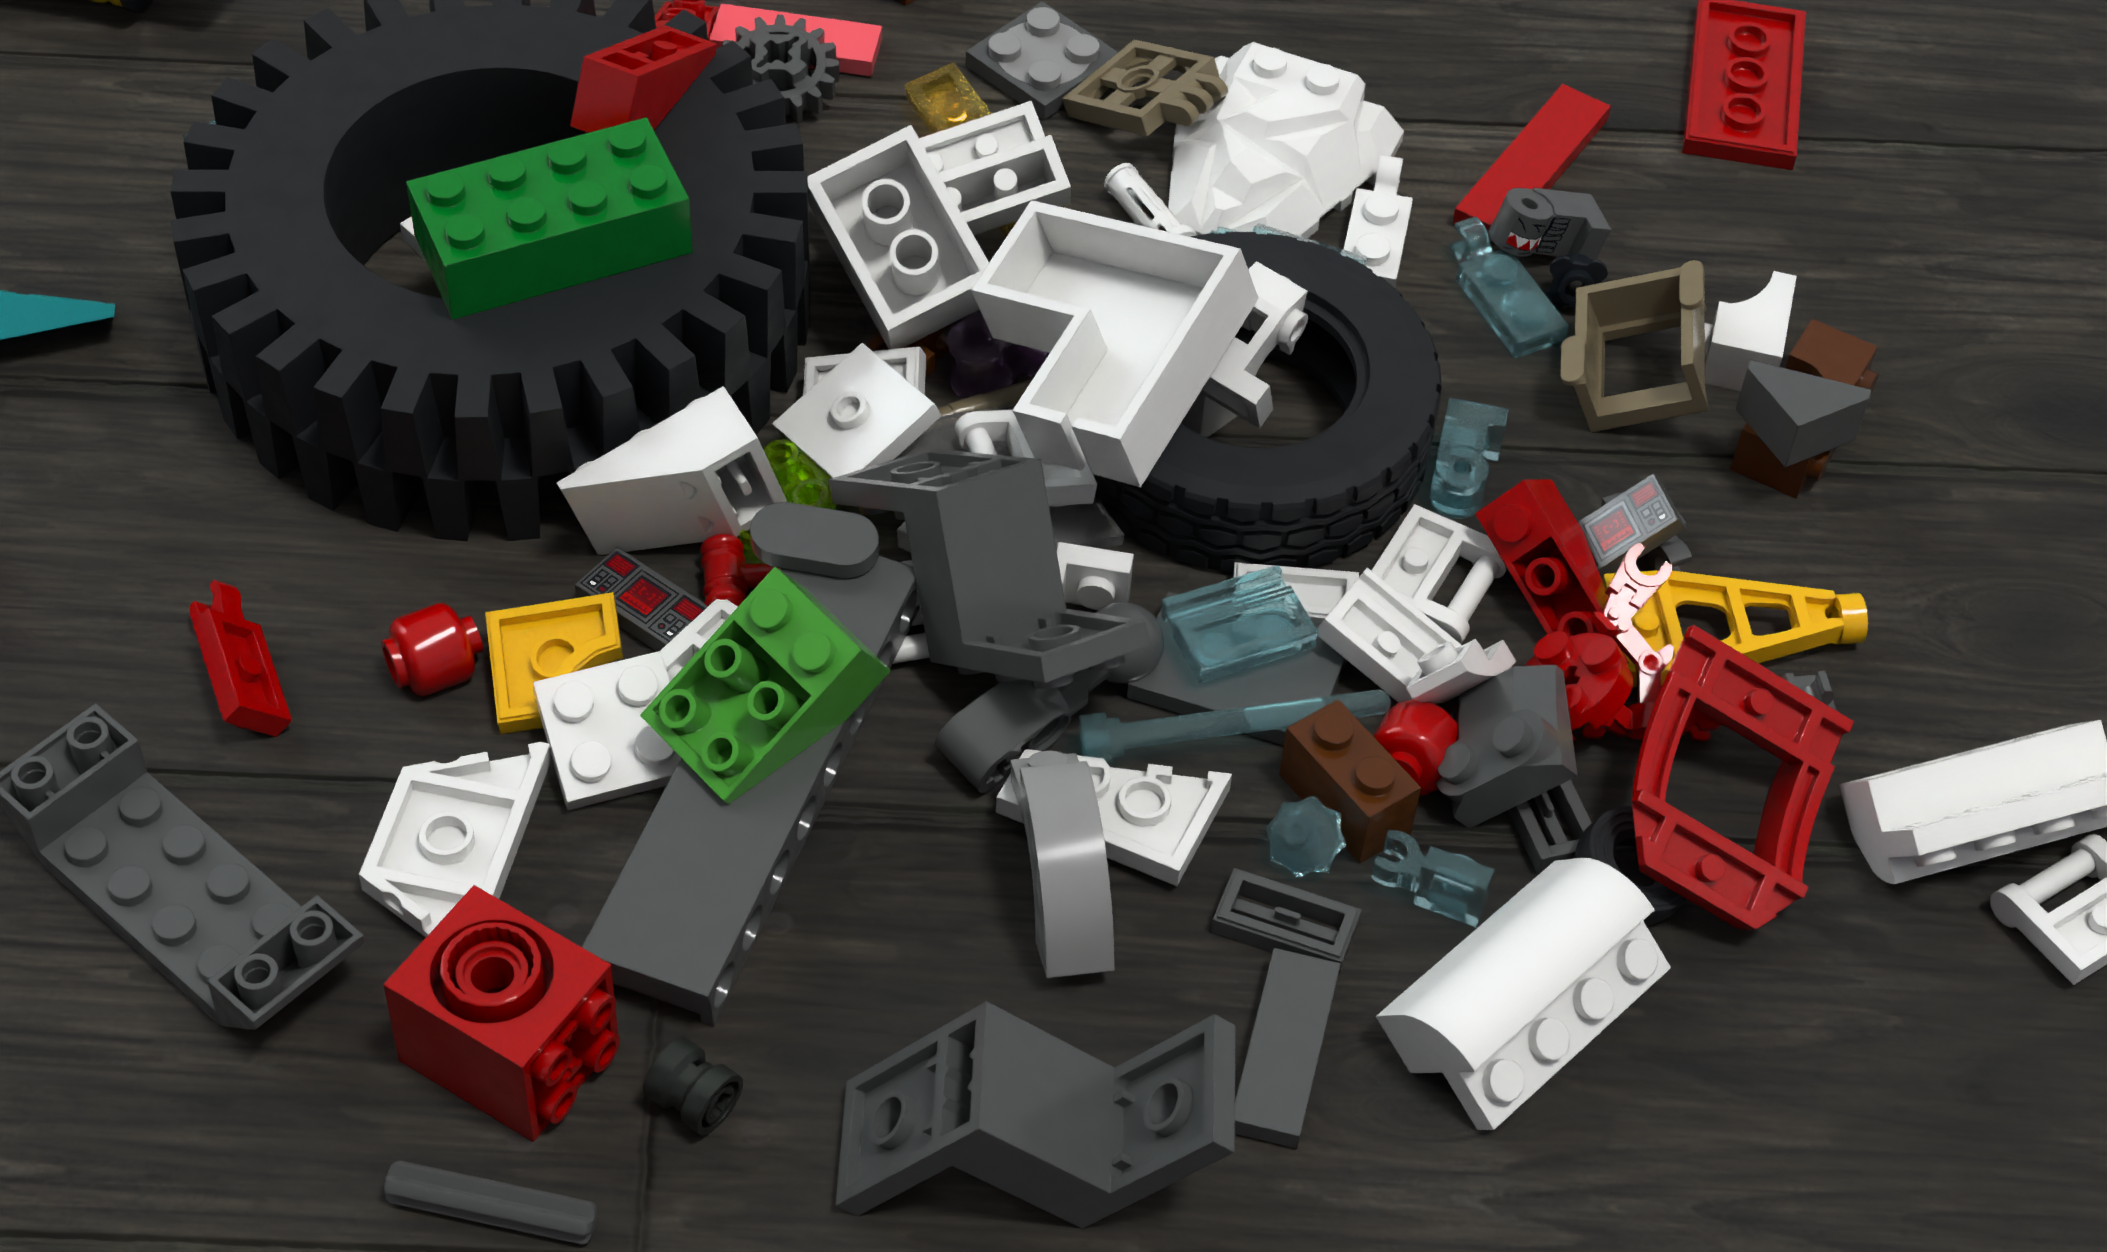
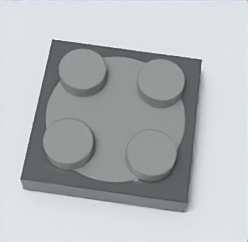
M1041 1L966 51L965 66L1020 104L1032 101L1037 116L1045 120L1064 107L1062 98L1118 52Z

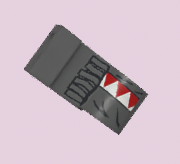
M1513 188L1507 192L1488 233L1495 245L1512 255L1529 256L1535 253L1559 257L1570 254H1582L1593 260L1597 259L1611 232V228L1592 194L1542 188Z

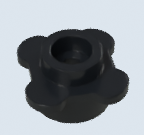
M1570 254L1555 258L1550 264L1552 284L1544 293L1545 301L1550 307L1559 309L1564 305L1576 306V288L1570 285L1571 282L1580 281L1581 285L1579 287L1601 283L1608 275L1606 265L1601 260H1592L1582 254Z

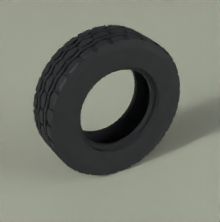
M1225 232V234L1209 233L1190 236L1241 248L1248 269L1257 261L1308 291L1303 308V313L1308 315V321L1301 336L1295 342L1293 352L1289 355L1280 350V346L1277 344L1268 356L1292 363L1320 380L1337 399L1344 414L1331 427L1310 439L1287 446L1272 448H1248L1221 443L1200 435L1181 423L1141 487L1093 474L1097 482L1093 501L1094 507L1099 512L1102 511L1107 520L1129 537L1133 536L1138 539L1139 543L1165 556L1176 557L1178 561L1207 569L1208 567L1220 569L1219 571L1233 572L1235 562L1310 568L1335 561L1337 557L1341 555L1346 556L1371 543L1375 536H1381L1400 519L1401 512L1407 511L1420 489V484L1424 480L1441 399L1442 382L1441 366L1437 361L1438 353L1429 331L1424 329V322L1408 301L1405 302L1403 295L1383 277H1378L1370 268L1349 256L1344 257L1338 254L1333 249L1310 241L1304 242L1294 237L1270 233L1265 235L1256 234V232ZM1241 327L1235 337L1248 344L1256 334V331H1248Z

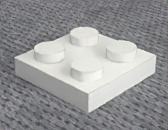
M661 651L533 682L534 697L547 742L550 744L552 760L567 811L667 786L681 757L640 716L670 682Z

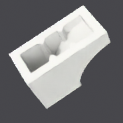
M1773 271L1768 285L1756 296L1732 304L1719 301L1713 324L1705 323V384L1741 391L1750 360L1780 367L1797 276Z

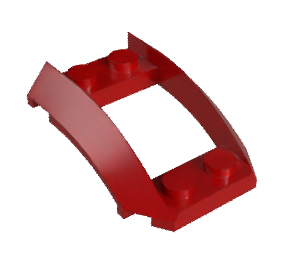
M1695 625L1688 627L1656 699L1638 756L1633 784L1632 810L1639 871L1728 924L1742 930H1757L1778 916L1776 913L1796 900L1804 899L1808 886L1802 883L1803 870L1810 835L1823 795L1835 768L1831 764L1843 734L1850 733L1854 721ZM1692 707L1782 760L1763 808L1753 853L1665 802L1673 760Z

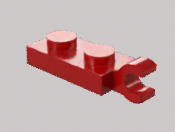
M213 580L210 583V589L213 594L212 605L193 601L190 604L189 612L223 721L238 728H247L277 737L292 722V718L261 625L244 619L241 608V594L237 587Z

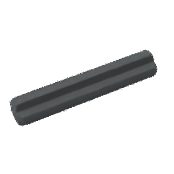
M401 1160L391 1164L384 1184L385 1198L392 1204L577 1244L589 1243L597 1225V1205L592 1201Z

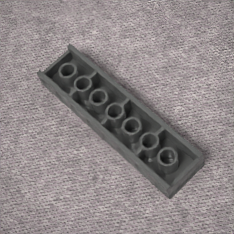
M879 556L871 570L854 578H838L780 569L805 587L889 669L891 668L920 609L913 566ZM885 678L846 721L730 804L724 802L682 758L680 759L582 948L611 964L613 984L698 1013L701 1017V1023L712 1027L715 1026Z

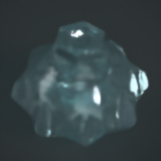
M1315 795L1299 802H1282L1277 816L1265 827L1270 840V860L1286 866L1296 879L1310 872H1329L1334 856L1347 845L1340 831L1341 813L1325 807Z

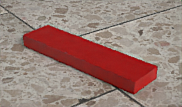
M1562 84L1456 206L1452 223L1492 241L1488 231L1507 192L1513 188L1550 189L1608 121L1611 106Z

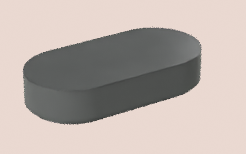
M777 502L759 510L751 521L750 535L753 552L759 560L773 567L838 578H854L871 570L879 557V537L876 527L869 519L856 513L790 502Z

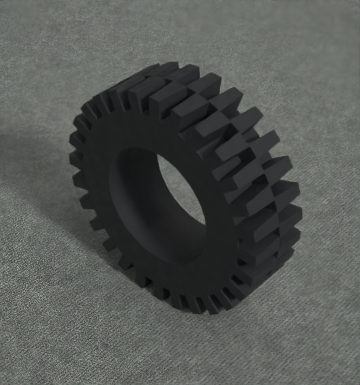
M363 0L366 32L359 35L350 29L332 10L327 8L303 20L307 58L279 41L271 39L252 54L256 86L227 77L211 95L216 125L193 121L183 141L188 170H174L170 192L176 219L170 220L188 309L203 373L210 394L217 392L223 419L237 439L252 434L257 457L263 467L280 479L300 465L308 499L332 511L359 485L368 524L398 532L419 493H423L427 497L436 538L468 541L477 500H500L509 541L540 539L539 497L562 493L557 482L574 473L581 465L600 458L629 441L638 432L652 428L683 410L695 399L705 397L722 386L725 387L757 435L770 420V388L787 393L797 374V343L806 344L810 323L807 171H804L803 141L797 123L785 124L784 97L772 79L753 84L751 56L734 41L716 49V54L654 130L689 197L693 253L452 320L443 298L428 296L400 287L381 278L364 266L370 256L387 239L401 230L400 223L411 217L406 181L586 134L587 132L570 126L583 57L656 29L652 0H615L602 18L596 17L594 0H551L549 7L531 6L530 0H492V5L465 7L464 0H429L430 12L409 17L400 0ZM684 9L665 24L666 26L708 40L706 21ZM574 514V517H575V519H576V522H577V524H578V527H579L580 531H584L583 528H582V526L580 525L578 519L576 518V516H575V514Z

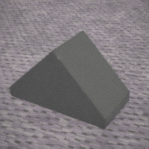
M1750 360L1735 410L1784 467H1788L1855 440L1871 390Z

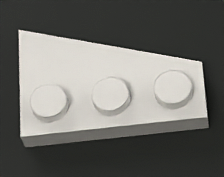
M1025 749L1019 759L1029 758L1031 755L1041 751ZM1077 755L1079 762L1087 761L1091 772L1100 811L1107 858L1178 886L1230 790L1232 774L1209 771L1208 779L1172 775L1173 767L1148 764L1147 771L1113 768L1107 764L1104 758ZM1010 773L997 795L996 813L1024 824L1011 784Z

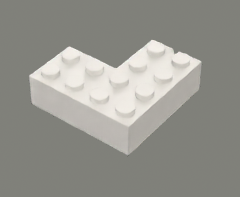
M1033 200L1030 201L971 289L993 338L1049 352L1048 357L1012 410L1034 458L1080 471L1088 463L1094 475L1138 487L1143 485L1259 299L1241 248Z

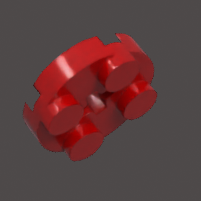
M1563 631L1552 632L1537 642L1534 647L1535 656L1524 665H1557L1564 671L1571 730L1580 728L1587 722H1590L1595 730L1607 723L1624 705L1633 687V675L1627 667V663H1629L1615 640L1604 634L1582 633L1569 637Z

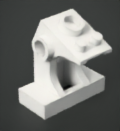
M1256 261L1248 270L1259 299L1241 326L1248 331H1256V334L1248 344L1234 337L1200 393L1260 429L1273 411L1270 385L1255 376L1265 358L1277 344L1280 346V350L1291 355L1295 342L1301 336L1308 321V315L1303 313L1308 291Z

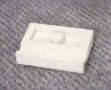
M1368 567L1314 631L1318 637L1398 703L1413 700L1406 687L1419 671L1420 666L1417 661L1423 655L1446 642H1451L1455 649L1462 646Z

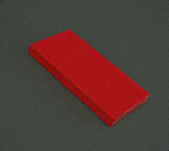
M1698 0L1695 11L1682 153L1793 170L1798 145L1806 11L1736 0Z

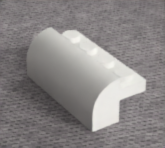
M1032 101L919 138L973 235L1018 221L1031 200L1059 207L1071 202V186L1051 135L1045 136Z
M2101 720L2068 724L1839 784L1854 840L1872 871L1883 881L1897 884L2107 827V740Z
M1591 858L1556 860L1376 1015V1018L1410 1073H1443L1477 1130H1494L1671 969V966L1643 921L1655 909L1633 882L1618 870Z

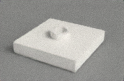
M861 343L772 424L781 437L827 478L831 479L894 460L942 415L929 398L865 344Z

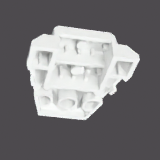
M1252 42L1242 47L1230 58L1224 56L1215 58L1220 75L1219 78L1227 85L1228 94L1220 101L1214 102L1213 107L1206 113L1199 114V118L1190 126L1176 124L1168 209L1182 225L1192 227L1198 235L1209 233L1225 234V232H1256V234L1267 235V233L1305 241L1318 231L1319 219L1329 210L1334 208L1341 212L1351 204L1353 191L1365 181L1372 185L1375 184L1381 155L1395 156L1402 143L1404 130L1385 107L1363 101L1365 83L1357 74Z

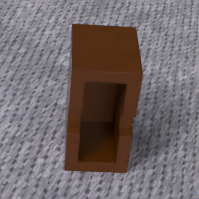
M1339 699L1286 728L1279 775L1310 810L1315 807L1320 810L1328 819V830L1359 864L1411 834L1421 787Z

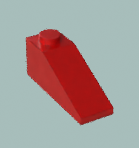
M664 25L584 56L570 126L590 133L647 117L653 130H655L715 56L717 43Z

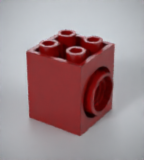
M475 885L470 888L383 984L398 1060L532 1142L538 1138L550 1122L557 1124L568 1114L575 1102L577 1090L593 1071L599 1073L611 1063L620 1045L611 964Z

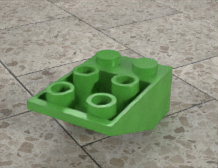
M774 567L640 716L724 802L730 804L846 721L891 670L805 587L777 567Z

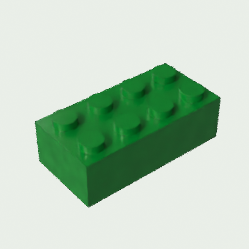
M647 117L406 181L414 235L452 320L693 253L689 197Z

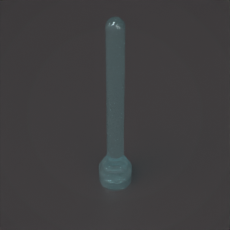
M1370 690L1120 723L1119 717L1107 718L1105 712L1079 715L1078 722L1082 755L1104 758L1107 764H1112V757L1124 756V749L1287 728L1337 699L1356 718L1379 716L1385 714L1390 709L1391 699L1383 690Z

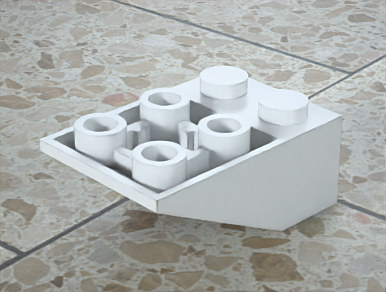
M724 386L705 397L695 399L683 410L650 429L638 432L626 443L594 461L581 465L574 473L557 482L598 555L610 554L617 547L625 552L704 542L707 538L717 534H730L737 537L750 529L751 521L759 510L773 503L787 502L758 437Z

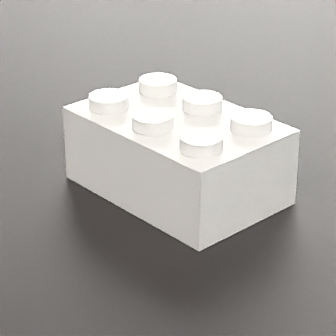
M912 125L808 176L809 206L888 349L904 348L980 309L971 289L989 262Z

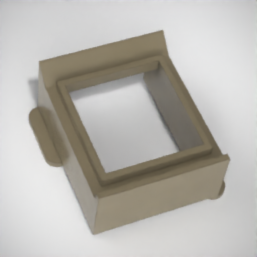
M1692 260L1684 263L1680 268L1576 288L1575 336L1568 337L1561 345L1560 376L1565 385H1574L1590 432L1709 411L1705 389V275L1703 264L1700 261ZM1681 327V367L1686 382L1604 397L1605 341Z

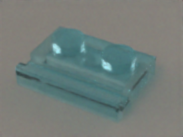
M1279 565L1163 599L1161 617L1164 622H1169L1171 625L1173 638L1198 683L1316 647L1318 631L1291 585L1286 586L1281 578L1282 570Z

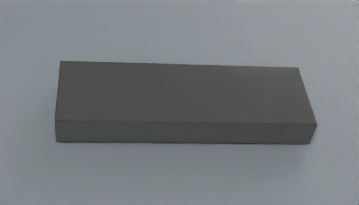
M1277 948L1273 949L1235 1100V1134L1291 1148H1298L1341 963Z

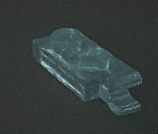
M1472 217L1455 223L1454 228L1463 239L1451 243L1450 246L1453 256L1460 263L1456 281L1513 357L1516 359L1563 342L1569 325L1517 257L1502 249L1493 252L1488 232L1479 218Z

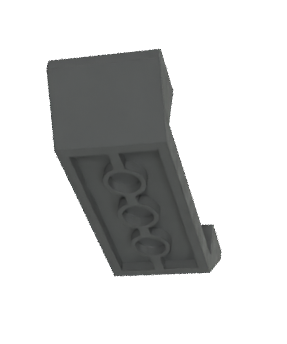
M96 703L0 771V807L43 867L219 1026L256 1030L365 943L364 935L318 895L303 906L298 904L147 772L139 740Z

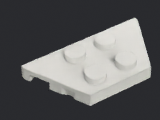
M543 742L528 744L529 754L494 761H489L488 752L461 756L450 763L432 761L403 767L360 870L359 877L362 890L425 937L429 935L473 885L500 899L552 760L550 744Z

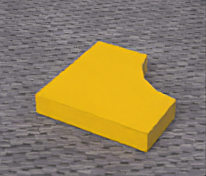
M613 592L485 612L497 723L501 734L543 728L533 693V682L608 664L623 658L617 608Z

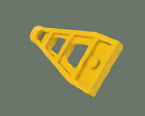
M1658 570L1640 572L1644 575L1652 576L1655 575L1658 572ZM1671 571V575L1661 589L1657 590L1642 609L1631 618L1632 625L1654 651L1657 652L1669 644L1674 647L1671 661L1661 672V685L1664 683L1683 640L1676 608L1681 605L1713 607L1725 613L1731 635L1721 641L1758 664L1829 643L1837 645L1863 643L1868 631L1867 608L1864 598L1860 593L1835 594L1832 590ZM1615 573L1603 574L1602 581L1606 590ZM1753 606L1786 610L1792 629L1762 636L1753 635L1745 607ZM1625 655L1629 662L1627 667L1633 675V687H1637L1635 665Z

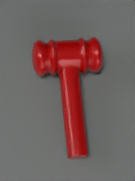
M717 534L707 538L700 547L702 556L701 567L704 571L705 586L703 588V596L705 597V605L709 606L716 599H727L734 605L739 606L746 599L748 589H755L774 567L765 563L745 564L746 560L743 555L744 545L739 538L733 535Z

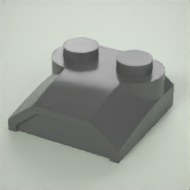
M1557 665L1514 666L1460 694L1451 715L1458 725L1457 741L1445 749L1444 759L1440 766H1438V771L1442 778L1436 781V785L1443 794L1452 800L1453 816L1463 825L1470 829L1578 776L1564 671Z

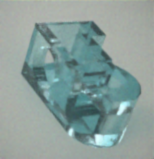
M1449 397L1430 490V502L1434 509L1442 515L1463 519L1471 517L1479 511L1489 475V464L1486 459L1494 461L1499 459L1509 409Z

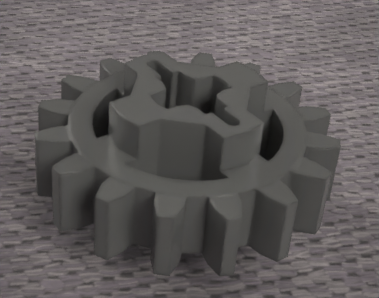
M782 14L777 15L774 25H767L761 17L755 18L754 30L749 31L742 26L735 28V43L751 56L753 84L772 79L784 97L785 115H791L797 124L803 122V110L809 109L811 112L820 114L822 112V98L834 99L835 83L839 82V61L836 60L835 44L825 43L824 30L822 28L808 33L806 32V19L800 18L793 26L786 25L784 15ZM724 40L722 46L731 42L732 40ZM813 64L815 71L810 77L809 67Z

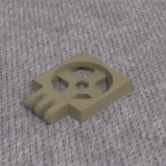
M1134 39L1065 95L1062 100L1068 117L1148 136L1165 121L1190 126L1199 118V114L1206 113L1213 107L1214 102H1218L1228 94V88L1225 82L1219 78L1220 75L1214 57ZM1171 70L1183 73L1175 81L1163 78ZM1141 81H1148L1143 85L1131 87L1135 83ZM1109 88L1117 89L1105 100H1099ZM1146 96L1154 98L1142 109L1129 107L1136 99Z

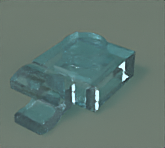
M1389 830L1386 835L1383 852L1396 856L1402 861L1393 862L1377 856L1374 861L1371 878L1387 887H1400L1415 892L1414 905L1477 927L1486 905L1495 869L1481 865L1466 855L1449 853L1430 846L1427 855L1424 856L1416 840L1409 834L1402 831Z

